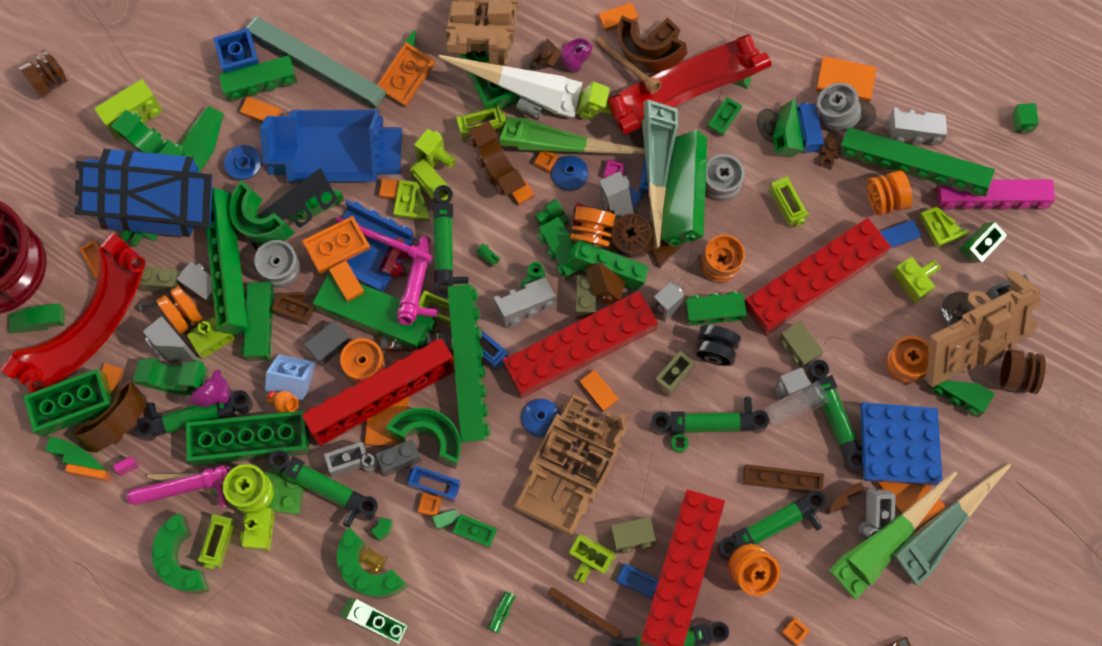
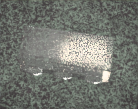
M815 382L764 409L772 425L780 427L830 402L822 384Z

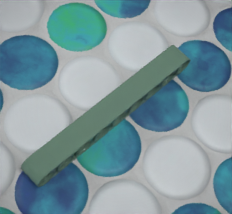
M254 16L246 26V28H249L253 40L283 57L290 55L293 63L369 107L376 109L386 96V92L380 86L262 18Z

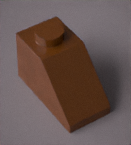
M601 262L587 265L585 270L593 294L605 304L621 301L625 280Z

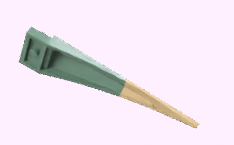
M646 100L644 102L642 127L654 246L657 249L660 246L666 184L678 129V109Z
M1006 463L912 534L892 554L914 585L919 586L933 573L961 528L990 490L1010 468L1011 464Z

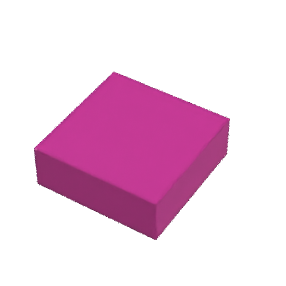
M607 160L603 179L617 172H621L623 176L625 164Z
M128 457L114 464L113 467L122 476L138 468L139 465L134 458Z

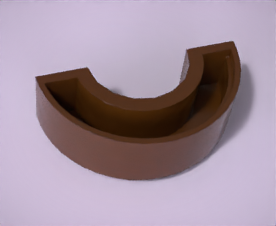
M621 16L617 33L622 53L626 59L640 70L648 72L664 71L676 66L687 55L686 42L669 36L666 41L658 45L644 44L639 40L640 29L638 22Z
M489 120L469 131L470 137L467 139L477 153L478 158H476V161L480 168L484 167L488 182L495 185L500 196H508L526 186L519 171L511 165L504 154L498 135Z
M130 380L115 393L116 397L113 403L102 415L93 421H85L71 434L87 451L97 453L112 443L117 444L123 438L122 435L137 425V419L148 403L147 397Z

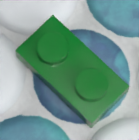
M726 97L708 123L707 128L723 137L741 111L742 105Z
M460 514L453 533L490 548L497 533V528Z

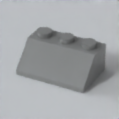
M162 316L143 331L147 336L144 340L162 359L166 357L170 362L183 363L199 360Z

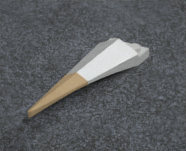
M443 55L438 56L440 60L503 87L554 114L571 119L575 117L582 82L568 79L565 76Z

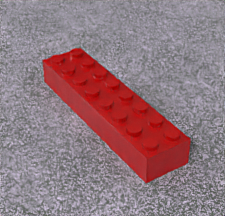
M866 218L745 299L746 310L762 332L768 335L887 255L891 246L870 219Z
M638 291L503 359V365L522 399L656 331L658 322L641 292Z
M442 338L433 340L425 348L417 349L410 356L396 360L392 366L378 370L375 375L360 380L352 388H345L339 395L325 399L321 405L307 409L302 416L318 445L322 446L402 400L454 373L453 356Z
M686 489L640 646H684L723 513L725 500Z

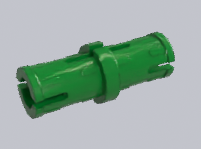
M504 591L500 603L493 610L495 613L487 629L499 634L505 618L509 617L508 612L516 598L515 595Z

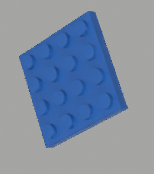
M868 402L860 404L864 481L936 486L943 480L938 408Z

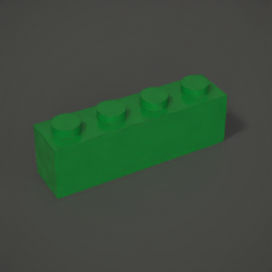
M290 55L219 74L222 90L227 102L237 101L246 96H255L265 91H273L283 86L288 87L298 82Z
M580 240L571 248L567 262L568 266L586 272L585 268L587 265L601 262L625 280V287L636 291L646 281L649 267L647 265Z
M248 282L247 289L244 290V299L247 300L245 309L248 328L242 331L245 339L241 345V354L244 355L247 361H271L273 320L271 308L273 306L274 287L271 282Z

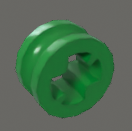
M684 434L674 435L671 440L672 450L677 453L686 451L689 444L688 438ZM676 439H679V441L682 439L684 447H676Z

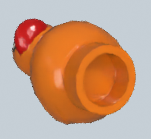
M270 391L267 394L268 403L274 405L278 413L294 412L298 408V399L288 391H281L279 393Z

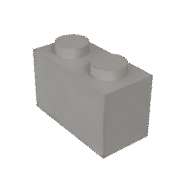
M190 261L176 279L181 286L211 305L213 303L211 275L206 272L207 269L199 263L195 265Z
M669 282L654 296L652 310L664 322L681 308L684 298L683 290L678 285H673Z
M801 367L787 373L778 380L775 386V393L779 400L782 399L783 403L805 395L811 384L803 368Z

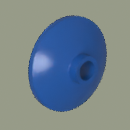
M240 145L228 152L224 165L231 177L238 180H246L259 172L262 159L255 148L248 145ZM247 163V166L241 167L242 164Z
M564 156L558 159L552 167V179L561 189L576 190L586 183L588 167L582 159L576 156ZM571 168L573 172H567V169Z
M533 400L523 410V426L530 434L537 437H545L556 414L560 415V411L550 400ZM539 413L545 415L543 419H539L537 416Z

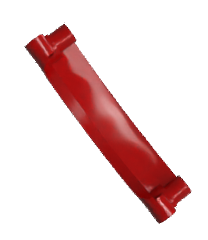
M747 34L684 60L670 69L650 76L661 82V87L656 93L651 94L646 90L645 83L640 81L620 93L607 98V104L618 128L623 135H626L642 127L644 102L646 100L655 101L674 108L708 91L746 79L770 68L772 65L771 60L766 52L760 54L759 49L754 45L751 34Z
M113 232L98 247L99 273L96 288L90 302L79 318L65 331L49 341L33 347L15 350L0 367L4 374L12 379L16 378L31 393L59 383L82 366L109 339L129 308L139 286L146 262L142 256Z

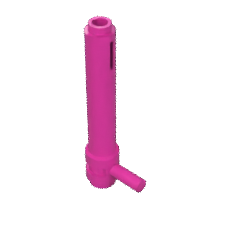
M422 236L418 240L416 247L430 254L433 245L431 238ZM413 258L404 297L400 301V308L397 312L398 322L407 326L413 324L417 315L437 317L438 313L437 309L419 307V297L428 265L427 261L420 258Z
M219 466L215 470L211 468L204 470L203 473L133 489L127 493V501L129 504L138 505L204 488H215L219 505L224 507L228 503L223 493V482L231 469L230 467Z

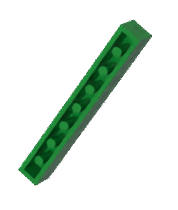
M848 127L841 144L840 155L848 159L854 158L865 164L880 166L883 169L902 170L905 175H912L920 180H929L937 185L953 187L958 191L970 192L975 196H987L995 173V169L850 127Z
M212 188L211 224L209 228H206L216 328L219 332L237 335L248 328L237 233L229 214L232 193Z
M471 284L447 286L461 442L487 441L491 432L490 425L486 421V416H489L488 405H485L484 397H487L486 385H483L485 368L481 365V358H483L484 354L483 348L479 343V339L482 338L481 328L478 327L477 319H480L479 308H476L478 291Z

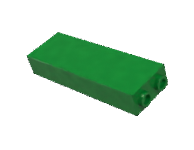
M697 129L677 136L674 142L663 205L661 239L670 246H679L682 243L693 242L704 237L707 137Z
M329 272L313 302L316 312L413 351L425 347L428 340L426 336L429 331H433L436 324L434 317L417 315L413 324L403 325L398 322L397 317L401 300L363 284L360 285L364 290V294L347 302L332 274Z

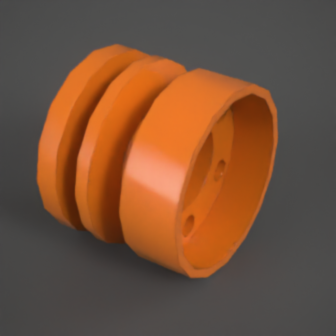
M902 170L887 173L886 178L880 175L877 178L872 177L868 179L867 194L870 205L877 216L892 213L893 209L901 211L911 208L913 200L911 186Z
M577 206L574 219L582 224L581 226H572V230L580 232V234H571L570 239L576 242L580 240L596 247H609L610 242L602 240V237L611 238V234L605 232L604 228L613 227L616 215L598 209Z
M722 234L712 238L700 258L702 273L713 282L723 283L730 281L735 277L745 259L743 245L737 238L731 235Z

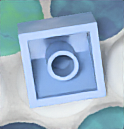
M278 354L266 372L265 393L270 391L277 393L288 391L298 400H303L309 390L315 361Z

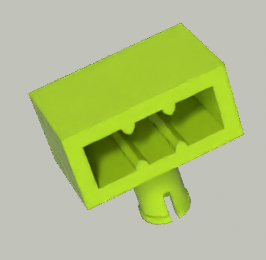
M593 81L580 92L575 114L580 115L583 119L590 120L600 112L612 116L607 104L610 88Z
M427 129L414 144L417 160L425 159L432 168L439 161L448 166V168H452L456 163L457 159L445 151L443 137L437 131L432 132L430 129Z
M910 257L898 265L892 273L915 304L928 296L935 288V285L928 277L941 269L939 264L935 266L936 260H932L921 268L913 257Z
M215 317L209 319L208 322L202 321L204 325L199 323L198 327L192 329L190 334L187 335L202 359L235 340L234 335L217 331Z
M266 508L254 514L244 513L243 524L245 529L244 532H241L240 536L242 547L247 550L270 551L275 511L272 508Z
M584 534L578 535L569 553L580 559L582 563L573 577L585 583L592 568L597 569L603 574L608 572L617 554Z

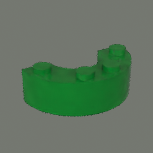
M125 110L111 126L140 152L175 156L185 155L184 152L186 150L178 143L174 144L169 139H162V135L154 128L152 130L149 129L141 121L143 118L134 111L130 113L128 110Z
M241 180L231 196L229 205L230 218L235 228L251 241L260 245L271 240L285 241L291 237L295 231L275 213L266 218L258 219L257 211L263 199Z
M148 357V360L139 359L133 382L155 390L191 396L192 392L204 385L208 369L204 366V362L199 360L184 362L183 365L176 364L174 367L159 363L160 360Z
M412 408L396 415L386 426L385 435L401 443L413 434L423 433L431 436L439 446L438 461L456 469L461 452L460 436L455 425L444 414L430 408Z
M179 513L167 520L154 538L152 545L153 566L158 576L166 584L181 592L188 594L209 592L204 572L199 569L185 570L179 563V548L185 539L192 536L186 517Z
M349 527L343 534L337 550L338 568L346 583L359 594L374 599L389 598L404 591L408 585L392 569L381 575H372L364 571L360 558L366 544Z

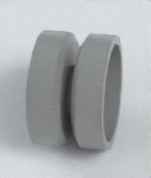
M834 83L820 92L817 106L822 122L827 128L834 131H845L848 127L852 128L858 123L861 117V105L855 88L845 83Z
M719 154L710 158L706 163L705 194L709 198L721 202L729 201L736 197L744 181L745 171L743 164L736 157L729 154Z
M282 240L268 241L257 250L255 255V266L261 278L265 282H271L275 288L291 285L300 274V261L293 247Z

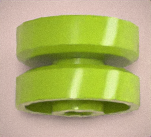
M242 464L233 468L226 475L223 482V493L226 500L243 513L254 514L266 509L271 503L274 496V485L271 479L257 466Z

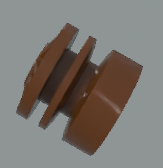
M45 49L41 51L45 57L44 60H41L37 54L34 55L38 64L34 65L30 60H26L18 65L41 98L52 92L49 83L52 82L56 87H60L55 80L58 77L64 84L68 82L62 67Z
M632 213L617 219L611 233L616 247L632 258H640L649 254L654 248L653 227L642 216ZM629 233H636V236H629Z
M1008 349L1001 365V388L1016 391L1020 386L1021 391L1024 393L1029 391L1031 394H1038L1045 377V356L1029 352L1025 357L1023 351Z

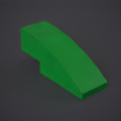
M60 303L31 307L9 314L10 334L48 330V327L65 326V308Z
M53 436L49 437L45 451L51 455L63 457L62 463L107 472V469L85 450L66 440Z

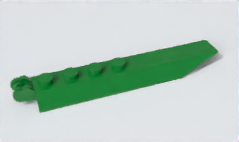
M210 106L206 107L178 142L186 150L184 152L185 157H194L195 164L198 166V173L202 171L215 151L224 113ZM124 231L121 239L126 242L133 234V231ZM137 232L131 240V245L137 247L144 236L155 242L159 234Z

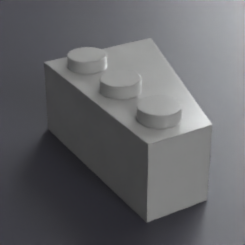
M894 107L886 122L887 138L903 143H912L913 145H920L922 143L938 145L943 143L947 137L946 116L930 112H924L923 115L915 114V110H908V113L900 112L899 108Z
M617 172L599 181L600 201L606 212L616 215L614 224L623 215L634 214L628 188L630 184L627 177H623L621 172Z
M545 277L524 285V289L518 292L513 289L508 292V296L500 298L499 295L493 297L495 310L505 328L517 326L521 320L534 317L542 309H550L556 302V295Z

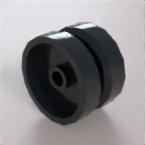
M701 326L697 337L700 341L696 342L693 355L713 365L733 366L737 355L734 350H737L739 347L740 335L720 326Z

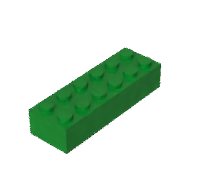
M305 411L186 422L187 462L192 466L268 459L270 454L276 450L285 451L288 456L310 454L309 427L302 416Z

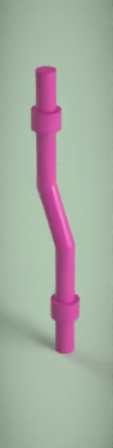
M337 217L336 224L345 219ZM357 223L364 236L406 252L412 258H420L429 263L432 261L433 256L421 251L420 248L414 245H406L364 228Z

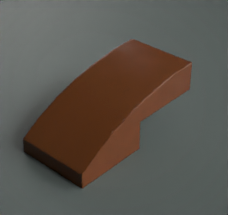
M859 482L844 491L828 508V515L846 508L850 504L847 498L857 495L864 490L862 483Z

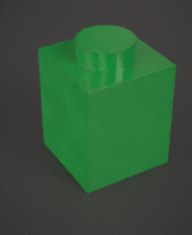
M1036 103L1017 104L1012 112L1015 132L1031 133L1039 124Z

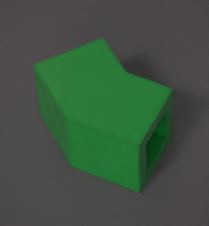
M380 517L378 525L371 530L380 542L390 534L393 521Z

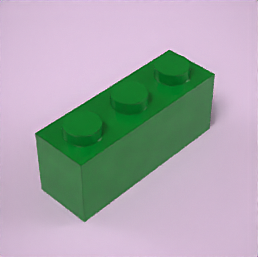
M557 217L540 226L539 234H537L541 244L545 243L547 246V254L558 265L556 269L561 277L564 276L567 280L582 272L567 265L571 248L575 244L570 239V235L560 218Z
M736 291L729 292L727 295L713 293L709 294L708 297L694 295L686 299L685 302L688 326L744 321L747 315L744 294Z

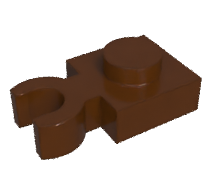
M826 135L820 152L821 155H824L819 162L820 167H822L823 162H828L830 164L829 170L833 168L834 159L838 160L843 140Z

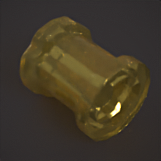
M369 547L364 553L361 563L372 566L379 573L387 561V556H381Z

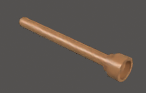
M601 37L596 39V43L643 81L646 90L651 94L656 93L660 89L661 82L658 79L648 77Z

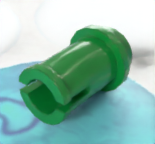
M483 243L476 250L478 256L484 258L492 267L501 259L489 249L488 244L485 245Z

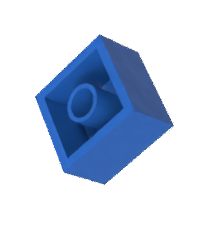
M249 28L213 38L223 73L260 63Z

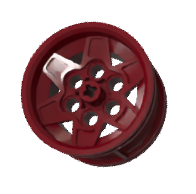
M0 201V314L22 306L37 292L46 273L47 256L44 245L38 235L23 222L10 206ZM15 240H17L18 247L13 246Z

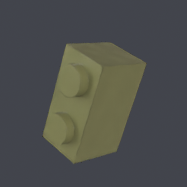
M145 266L138 287L141 291L170 294V290L178 285L181 286L176 279L180 273L177 269Z
M577 275L576 318L584 319L595 313L596 296L593 294L588 276Z
M801 321L782 332L779 338L782 348L788 350L791 354V360L796 366L799 365L800 368H805L823 354L822 349Z
M680 350L655 378L654 385L669 397L694 369L695 362Z
M651 517L611 525L615 551H621V554L633 552L632 549L638 547L641 550L652 548V544L656 542Z

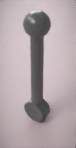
M170 294L168 298L171 300V302H175L174 298ZM155 301L146 305L140 304L137 310L142 312L146 308L158 305V303Z

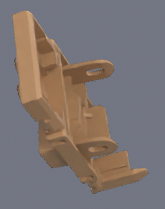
M452 0L446 30L447 53L467 54V51H478L479 53L486 51L489 53L490 64L509 67V50L514 43L518 0Z
M1007 271L1005 276L1011 282L1010 292L994 300H991L983 292H971L968 295V302L974 310L962 315V320L930 335L926 382L931 387H934L959 372L965 373L967 368L971 370L980 364L986 366L1002 358L1003 353L1007 351V347L1011 349L1017 342L1026 337L1033 336L1038 323L1030 315L1032 310L1041 306V299H1039L1041 289L1034 286L1018 272ZM975 298H980L984 304L978 303Z
M574 394L566 401L562 414H556L528 469L531 474L527 477L523 485L524 488L514 505L515 510L571 537L582 515H585L589 502L594 503L595 495H598L618 455V449L622 447L620 439H623L629 424L628 414L624 412L620 417L606 412V422L587 414L591 406L590 401ZM579 439L582 443L577 452L574 453L572 452L574 449L572 442L576 443ZM588 443L590 444L588 447L590 451L587 452L584 458L580 456V453L585 444ZM570 458L572 462L565 474L562 470ZM578 462L581 465L577 475L575 474L572 477L570 476L575 463Z

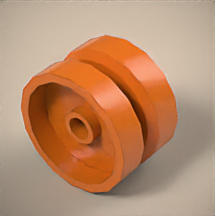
M178 285L170 290V294L176 302L172 303L168 296L165 295L157 299L156 302L178 332L182 334L189 329V325L184 317L187 316L193 324H197L203 318L189 295L185 294Z
M917 336L901 338L892 347L886 358V367L889 374L896 381L904 384H913L920 381L927 374L930 344Z
M358 338L350 341L341 352L340 363L346 377L356 385L360 380L375 375L378 370L386 369V361L380 347L374 341L367 338Z
M756 544L742 545L730 557L728 563L729 575L747 594L753 596L765 595L773 590L778 583L780 566L776 559L761 546Z

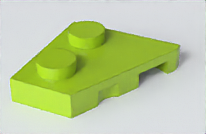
M400 180L394 217L430 222L429 213L418 182Z
M938 207L919 214V218L936 248L969 234L967 229L962 230L954 224L956 221L946 216Z

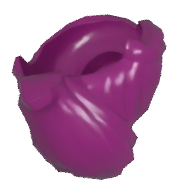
M583 38L574 39L566 46L563 45L560 55L563 66L568 71L579 72L582 63L591 54L592 45Z
M215 370L212 378H206V383L192 392L190 396V403L192 405L208 407L217 402L220 404L228 402L230 388L227 381L220 374V370Z

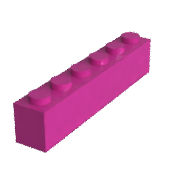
M1053 179L992 180L986 197L975 196L963 190L958 191L946 185L936 186L937 207L944 208L945 210H952L954 208H962L964 210L981 208L983 210L1000 208L1002 210L1019 208L1024 210L1030 207L1047 209L1055 201Z

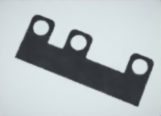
M319 168L257 216L258 219H263L275 213L283 220L291 215L296 226L301 228L312 219V215L305 204L307 201L315 196L321 208L327 209L336 202L337 197L322 169ZM324 192H329L332 195V200L328 204H324L321 201V196ZM301 210L307 213V219L304 222L297 220V213ZM251 241L255 251L257 252L258 244Z

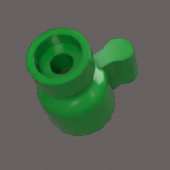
M556 199L547 203L543 211H538L534 214L541 226L557 217L560 218L564 226L570 222Z
M532 262L529 264L526 273L527 278L521 281V289H524V285L545 277V271L541 263Z

